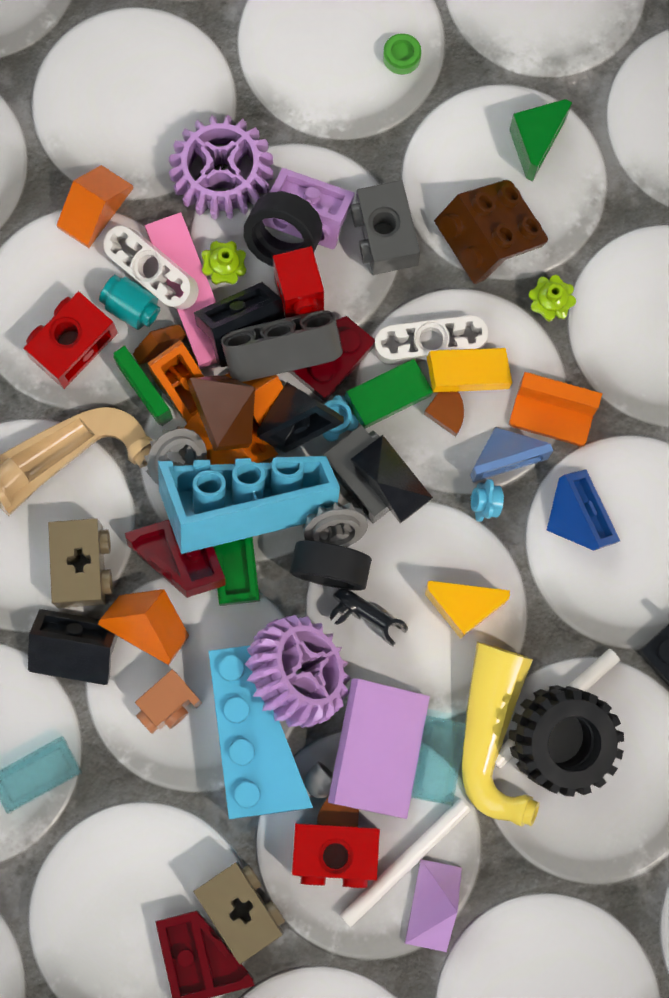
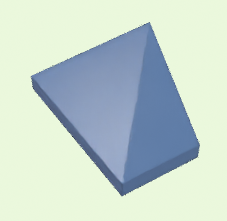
M495 427L471 472L472 482L548 460L553 452L551 443Z

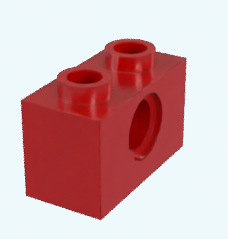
M312 246L273 255L274 280L278 296L282 299L285 318L324 310V288Z
M79 291L72 298L67 297L58 304L54 310L55 316L45 326L40 325L29 334L26 340L27 345L23 348L28 357L63 389L118 334L114 322ZM74 331L78 333L77 339L69 345L59 343L60 337L65 332Z
M295 823L292 875L301 876L300 884L325 886L326 878H342V887L367 888L368 880L377 881L380 829ZM330 844H341L347 850L348 859L340 868H331L324 862L323 853Z

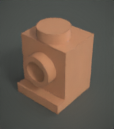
M172 669L135 701L141 709L136 717L153 734L157 729H161L165 725L172 729L188 715L189 712L185 709L186 706L192 703L193 706L198 708L202 702Z

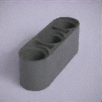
M325 310L237 329L225 334L221 339L230 377L240 382L328 363L336 360L343 353L336 317L333 312Z

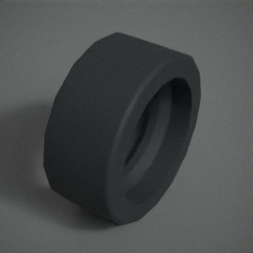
M283 191L271 192L260 197L255 203L244 224L243 237L248 249L257 259L273 267V255L312 246L313 252H315L322 237L323 224L318 212L308 201L296 194ZM265 218L285 220L301 233L304 241L301 243L281 241L271 235L265 228L262 220Z
M309 540L298 541L295 544L290 574L299 579L324 586L361 591L366 589L372 559L363 552L335 544Z

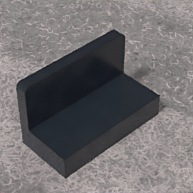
M263 282L194 312L196 325L211 338L216 361L221 367L227 366L221 344V339L225 334L237 329L285 318L281 297Z
M39 609L29 632L28 671L107 685L110 679L111 655L118 636L99 626L100 619Z

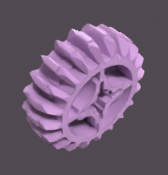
M211 115L209 118L210 125L204 126L202 122L197 120L195 122L196 132L184 128L182 132L184 141L175 140L173 146L176 154H171L169 157L170 166L174 168L169 171L170 180L176 182L174 185L176 195H184L183 203L185 206L189 207L196 203L195 209L199 215L210 209L211 218L214 220L219 216V211H225L227 218L231 220L234 215L233 209L238 208L241 213L246 215L248 212L247 202L255 205L260 198L258 193H268L269 184L266 181L273 179V169L269 167L273 164V155L266 152L269 149L267 140H258L260 136L259 130L256 127L246 131L247 123L244 119L234 126L229 115L224 118L223 123H217L216 117ZM218 144H227L226 146L222 147L214 146ZM247 154L253 163V167L248 178L245 180L241 177V170L238 167L242 164V158ZM199 155L202 158L204 168L200 171L201 176L195 181L190 174L194 159ZM221 164L223 168V165L226 164L228 165V169L221 170L220 167L218 171L215 170L214 165L217 166ZM222 187L230 189L227 191H214Z
M296 615L286 616L280 620L276 619L268 623L267 627L258 631L257 635L253 637L254 642L247 648L251 657L245 665L252 670V674L246 681L252 682L256 686L257 690L253 697H261L264 701L262 711L273 710L274 720H285L288 727L300 726L301 728H308L329 720L334 713L344 706L342 700L349 694L345 685L351 677L344 672V668L349 662L342 660L339 652L342 647H335L332 642L333 633L324 634L322 623L312 624L308 616L304 618H297ZM301 669V672L296 674V670Z

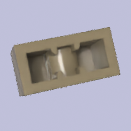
M98 519L48 522L52 604L57 608L106 605V594H112L113 591L111 569L105 570L104 554H110L111 552L109 529L103 530V526ZM80 555H84L91 562L84 565L83 572H79L73 566V563L80 561Z
M237 861L193 892L238 963L242 964L281 937L284 932L280 925L286 921L272 900L265 904L260 897L257 889L262 884L250 865L248 864L242 868ZM236 898H239L242 903L250 901L253 905L249 911L251 919L247 922L242 916L235 919L231 913L236 908L233 901Z

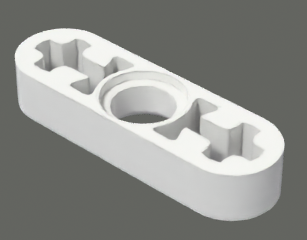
M115 226L107 232L104 238V250L107 256L167 306L180 310L187 309L195 303L199 293L195 279L140 233L126 226ZM122 238L126 239V244L129 247L138 251L134 256L122 251V247L119 244ZM156 257L159 263L158 271L153 277L146 278L143 273V265L147 259ZM167 279L181 285L180 288L184 292L182 297L175 296V290L169 285L164 284Z
M472 315L390 325L382 328L377 333L374 350L377 358L388 365L404 364L412 359H415L416 362L427 361L429 351L483 349L488 338V327L481 318ZM466 327H471L473 333L480 334L476 336L473 344H469L467 338L461 337L454 339V347H448L449 332L447 329H453L452 336L463 335ZM426 331H435L441 336L442 345L435 350L426 349L420 342V336ZM414 333L413 347L415 352H409L410 344L398 346V351L395 354H391L387 347L382 348V345L387 343L388 337H394L396 343L408 342V334Z

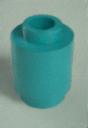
M112 276L103 287L99 296V302L105 305L106 311L136 330L141 329L144 325L150 327L160 312V307L157 306L158 298L128 277Z

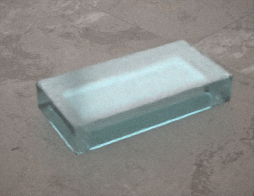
M426 716L411 798L453 806L466 723Z
M61 736L0 770V801L7 814L14 812L83 773L65 737Z

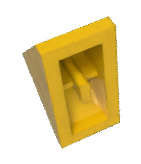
M428 581L425 595L461 639L509 600L510 590Z

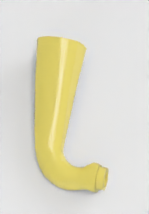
M477 642L463 739L462 779L464 788L472 804L486 816L497 820L511 821L521 827L525 824L532 826L537 817L540 803L534 801L532 796L526 794L516 797L503 794L496 788L492 775L496 759L533 659L496 646Z

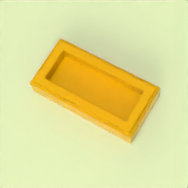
M506 348L429 351L427 363L433 393L509 389L512 385Z

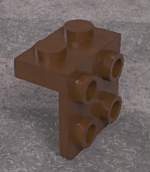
M503 180L458 194L434 220L473 284L485 281L505 260L541 248L548 241V237L541 224L527 206L519 190L509 180Z

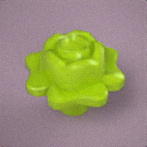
M213 241L210 245V250L202 251L201 257L204 261L202 273L205 276H211L212 283L220 284L226 282L233 285L238 281V276L246 274V267L244 265L246 253L243 250H237L235 242L220 243Z
M558 275L551 276L550 280L546 277H540L537 281V286L530 290L528 294L529 298L533 301L531 310L540 313L546 321H552L555 315L559 319H565L568 310L576 304V298L571 295L574 287L563 282Z

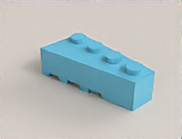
M327 456L273 458L272 463H256L251 461V458L235 459V464L210 465V460H193V465L173 466V461H158L159 493L181 554L303 525L307 522V515L317 514L319 507L329 508L332 507L334 502L338 505L340 486Z
M250 645L209 651L229 819L313 808L280 721L274 720L273 710L262 711L263 699L261 697H253L257 690L254 683L246 681L252 674V670L245 665L251 657L247 651Z

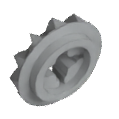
M177 426L176 429L170 431L162 430V436L155 441H150V452L144 456L148 467L146 472L157 485H159L158 461H171L166 454L168 451L178 452L182 456L181 459L185 461L184 465H193V460H207L205 443L193 430ZM173 461V466L183 465L180 462L177 463Z
M334 502L332 507H319L317 514L307 515V522L302 528L305 540L348 547L364 536L368 528V522L363 509L354 508L352 503L338 506Z

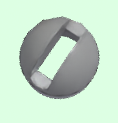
M319 761L308 771L305 777V787L310 795L316 798H325L329 796L333 773Z

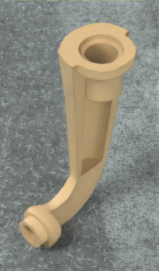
M102 407L77 414L40 432L0 455V508L10 516L41 485L101 438L113 437L123 442L127 448L128 460L134 465L137 464L140 468L147 465L144 456L149 454L151 449L150 441L153 440L146 436L139 422L125 411Z

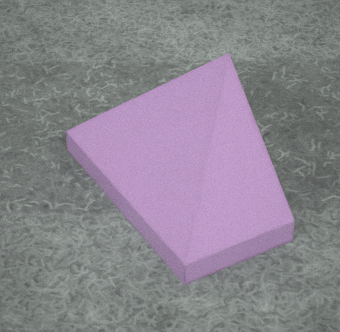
M420 860L405 944L447 952L458 912L461 867Z

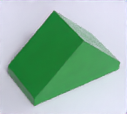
M563 99L513 114L509 131L526 179L532 182L535 179L567 119L572 105L571 101Z

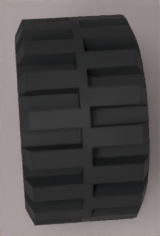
M559 685L549 686V691L540 689L534 692L535 699L533 701L525 699L520 704L525 709L522 715L515 713L512 721L517 723L516 730H509V739L515 742V746L510 747L511 755L519 760L516 763L519 770L528 775L527 778L555 794L559 792L564 796L574 797L575 792L586 795L592 793L591 785L598 788L605 785L607 782L603 777L606 773L612 776L615 774L618 768L613 766L615 758L622 760L624 752L617 748L618 742H624V732L618 731L615 728L621 722L617 715L610 713L612 707L607 702L599 700L598 696L570 686H566V688ZM576 717L583 731L581 747L571 759L555 763L550 756L548 748L550 734L553 728L563 719Z

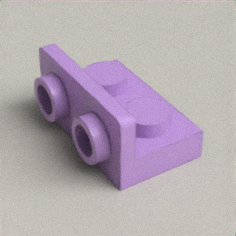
M282 168L269 193L283 191L296 194L308 201L318 212L323 224L322 237L318 245L335 249L341 227L349 213L350 205L353 204L355 193ZM277 218L263 219L265 226L303 239L301 233L287 221Z

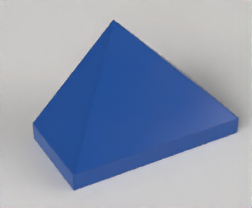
M587 470L561 476L558 480L547 531L593 551L620 542Z

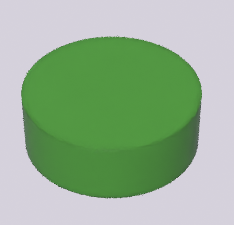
M396 34L387 40L384 45L383 61L391 72L405 75L413 72L419 66L421 46L416 38L409 34Z

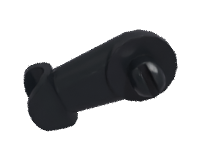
M338 589L333 594V597L339 604L332 610L330 620L332 621L338 613L341 614L334 623L336 625L343 623L352 614L360 620L362 618L381 630L383 639L392 647L396 643L389 636L388 628L395 625L404 633L408 631L404 621L391 618L350 590Z

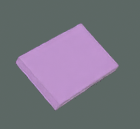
M362 679L351 680L328 803L407 819L430 696Z

